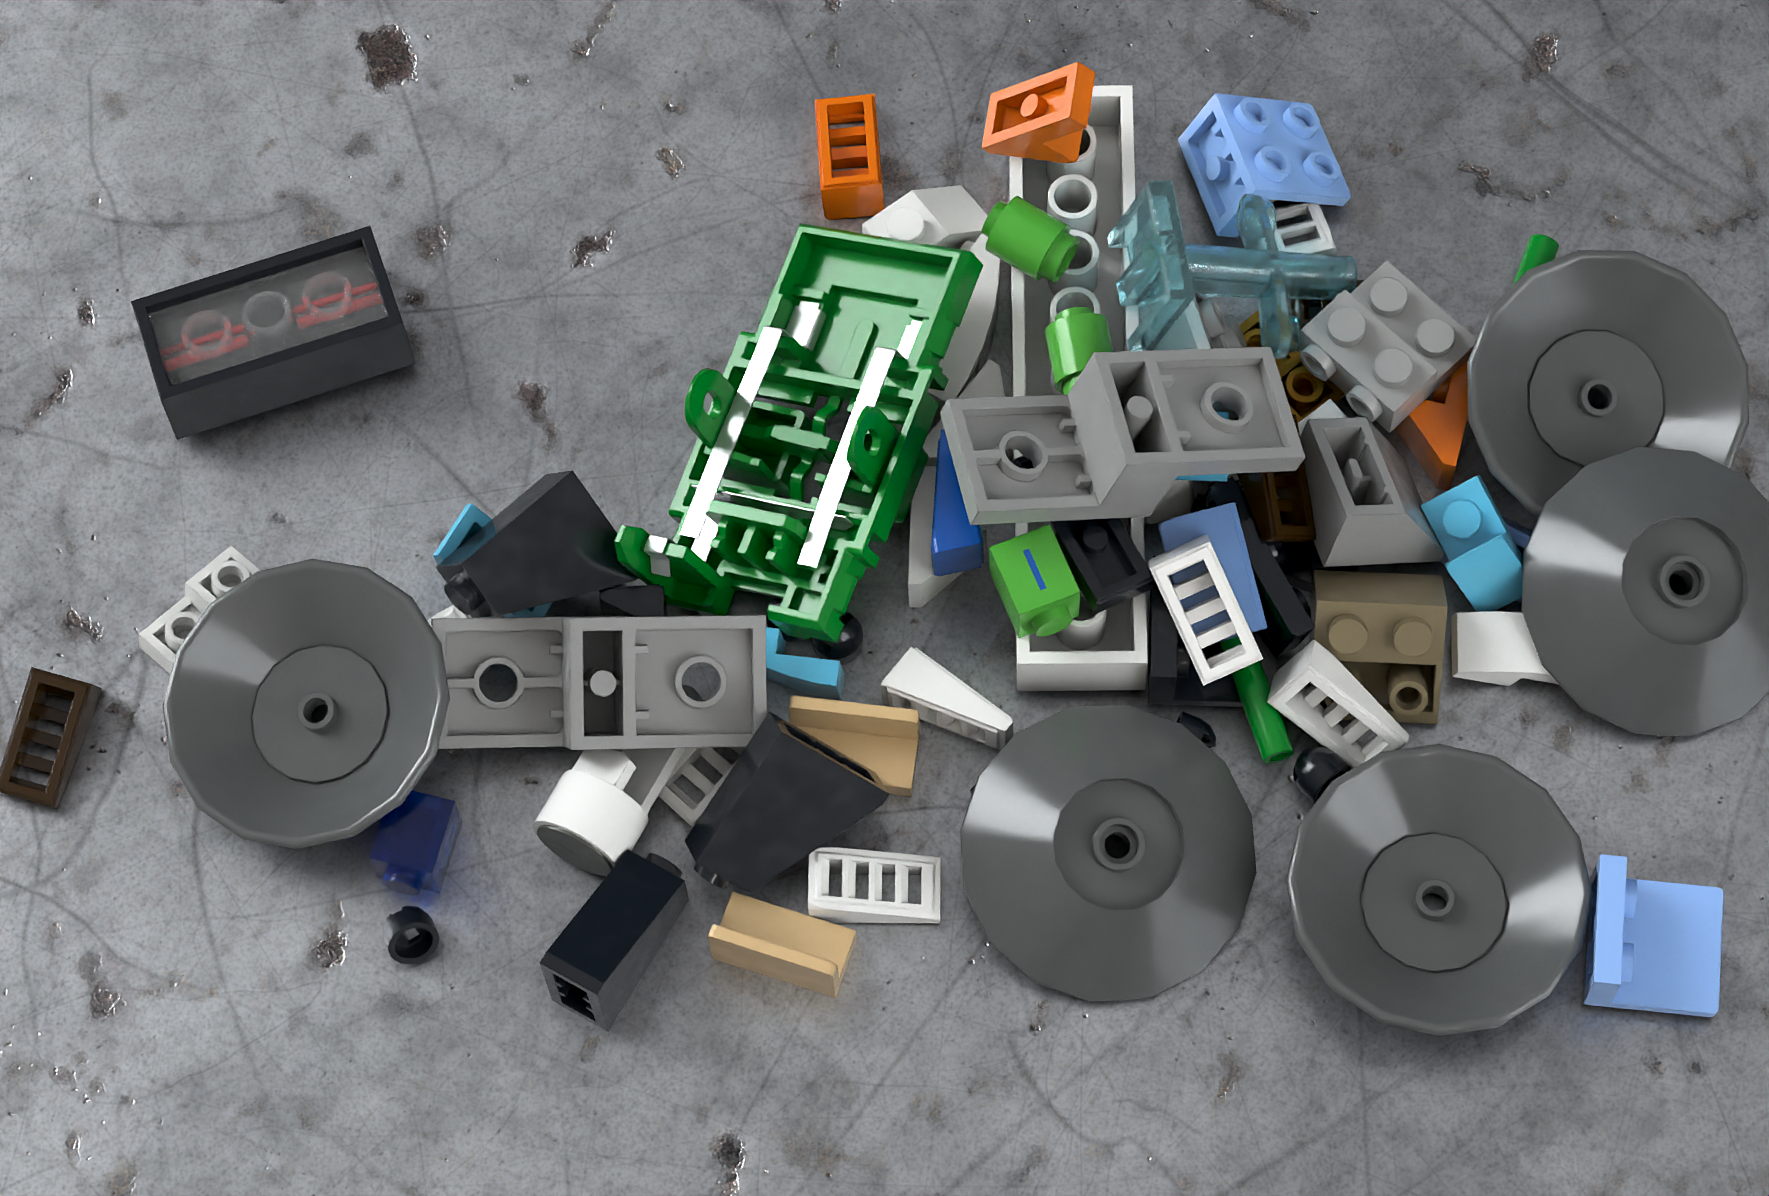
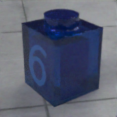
M412 790L403 804L382 817L369 858L377 877L383 879L382 884L407 895H419L421 889L440 893L463 822L456 802Z

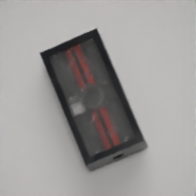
M371 226L131 301L159 397L177 440L415 364L407 333Z

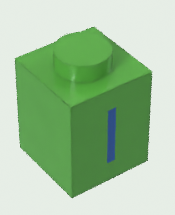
M1050 524L989 547V573L1018 638L1032 633H1036L1039 637L1055 634L1069 626L1072 618L1079 616L1080 590Z

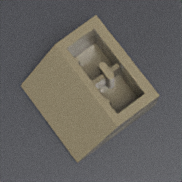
M1314 570L1311 621L1315 628L1309 633V642L1316 640L1333 654L1397 722L1438 724L1448 608L1442 575ZM1327 696L1319 704L1326 709L1334 700ZM1349 713L1342 720H1354L1355 717Z

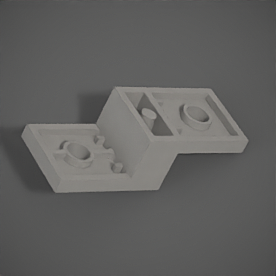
M1271 347L1094 352L1068 395L948 399L940 412L970 525L1150 517L1177 476L1296 471L1305 459ZM1211 402H1222L1225 407L1237 414L1238 420H1228L1221 417L1213 409ZM1005 450H1018L1024 457L1032 461L1034 468L1023 469L1014 465L1007 458Z
M766 615L431 619V627L442 643L450 695L438 749L566 747L570 750L746 747L767 716ZM698 662L710 665L715 670L718 679L715 692L709 698L701 701L689 698L682 687V677L685 670ZM499 663L507 665L514 672L516 687L510 697L496 702L487 699L483 695L479 687V679L487 667Z

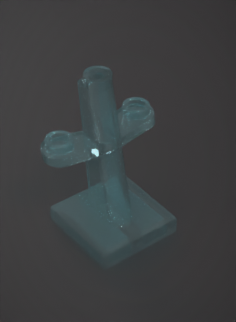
M1172 180L1148 181L1107 237L1109 249L1127 248L1130 265L1116 282L1120 306L1138 305L1141 323L1127 340L1129 351H1153L1195 299V289L1203 297L1258 298L1262 347H1271L1275 359H1284L1288 353H1293L1297 350L1300 339L1299 323L1294 315L1288 314L1287 299L1334 300L1337 294L1341 293L1344 289L1349 293L1353 292L1357 284L1355 260L1352 256L1278 251L1274 237L1276 229L1274 205L1271 201H1263L1261 196L1254 194H1244L1239 201L1237 210V227L1245 248L1185 243Z

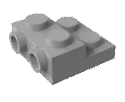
M1386 260L1353 292L1349 293L1344 289L1301 329L1298 352L1305 367L1315 377L1322 381L1330 379L1346 394L1349 405L1360 417H1366L1370 422L1376 420L1390 433L1469 359L1477 338Z

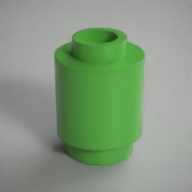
M1015 196L1008 204L999 201L990 211L981 231L982 234L988 237L985 246L986 251L1037 281L1044 277L1053 283H1056L1065 273L1080 243V239L1069 233V225L1019 196Z
M1073 307L1059 312L1055 316V321L1045 329L1055 387L1063 395H1068L1094 352H1114L1107 318L1101 314L1093 313L1088 307Z

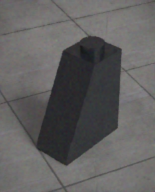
M573 470L544 475L435 567L446 581L444 591L448 599L459 611L466 615L470 614L472 618L501 616L638 579L637 576L618 561L614 542L617 532Z
M769 711L685 839V843L696 862L694 870L704 879L722 889H727L729 884L732 883L748 893H752L882 806L889 796V792L876 772Z
M629 849L539 962L552 1001L606 1031L610 1030L689 901L685 880L680 878L682 871L676 865L654 853H649L645 859Z

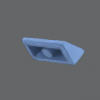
M1235 502L1171 518L1159 523V532L1165 552L1200 536L1208 535L1251 632L1267 628ZM1204 560L1172 574L1173 585L1207 571L1208 568ZM1213 585L1180 601L1185 610L1215 597L1219 593L1216 586ZM1223 610L1191 626L1196 635L1229 620L1230 617L1227 610ZM1236 633L1218 642H1222L1239 636Z

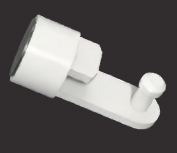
M682 685L684 692L689 698L695 701L704 700L693 687ZM686 748L623 749L622 752L610 749L583 750L573 769L564 772L533 823L535 834L546 847L568 863L589 873L607 876L627 850L632 851L649 822L647 815Z

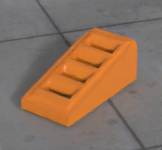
M875 94L816 99L815 114L820 189L825 218L828 220L875 216L885 209ZM865 121V126L830 129L829 126L832 124ZM866 144V145H862V146H852V147H842V148H832V149H831V147ZM868 166V168L833 171V169H846Z

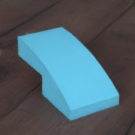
M766 627V679L802 693L842 700L845 674L840 661L784 655L786 644L780 629Z

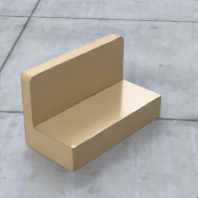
M790 696L788 708L790 724L876 772L889 794L912 797L920 741L919 711L804 696Z
M733 891L720 926L712 925L708 935L712 959L834 998L837 996L857 939L856 930Z

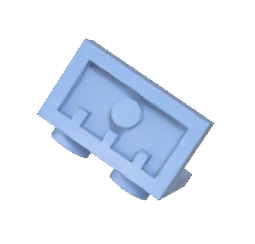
M1215 93L1178 138L1179 145L1217 236L1237 238L1269 199L1344 206L1351 198V193L1320 124V120L1313 106L1308 103Z
M1600 854L1590 877L1592 899L1587 922L1583 1004L1714 1017L1719 1010L1723 917L1722 889L1711 886L1626 878L1627 857Z

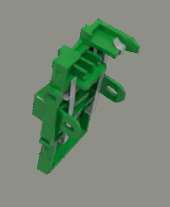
M800 223L776 284L770 292L758 322L759 326L756 333L740 332L723 375L714 369H702L694 376L688 388L685 399V419L689 428L698 438L669 508V515L679 523L675 535L670 539L649 534L643 528L621 525L614 541L618 561L646 585L660 584V586H663L667 605L697 611L702 616H726L735 591L764 594L783 599L780 606L769 604L767 613L768 619L786 635L807 640L809 637L837 643L844 626L840 619L842 614L845 615L858 579L862 580L866 568L876 569L880 559L868 547L869 541L885 544L893 523H902L905 520L929 456L923 449V445L939 406L928 393V389L944 391L949 379L942 373L943 369L939 364L941 359L945 357L956 327H960L983 268V264L971 251ZM707 393L713 399L708 413L704 410V399ZM818 396L829 398L827 405L816 412L813 423L801 410L755 400V397L814 408ZM843 401H849L850 403L846 411L850 414V418L841 441L838 442L832 438L825 437L828 420L838 414ZM892 423L903 425L901 433H899V431L894 427ZM820 461L831 464L827 475L816 473L814 478L815 482L822 488L820 498L812 497L810 504L804 503V480L811 473L815 462ZM778 496H790V499L780 498Z

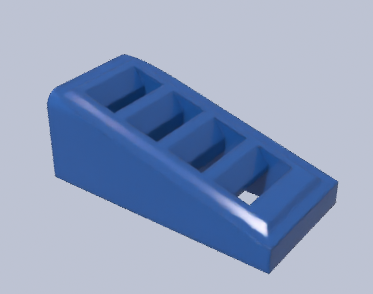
M941 429L937 448L931 539V559L934 576H944L982 568V563H984V541L980 525H970L944 429Z

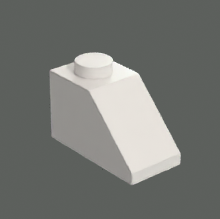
M962 185L911 190L863 223L862 232L863 234L960 249L968 240L973 243L977 241L982 234V227L988 215Z

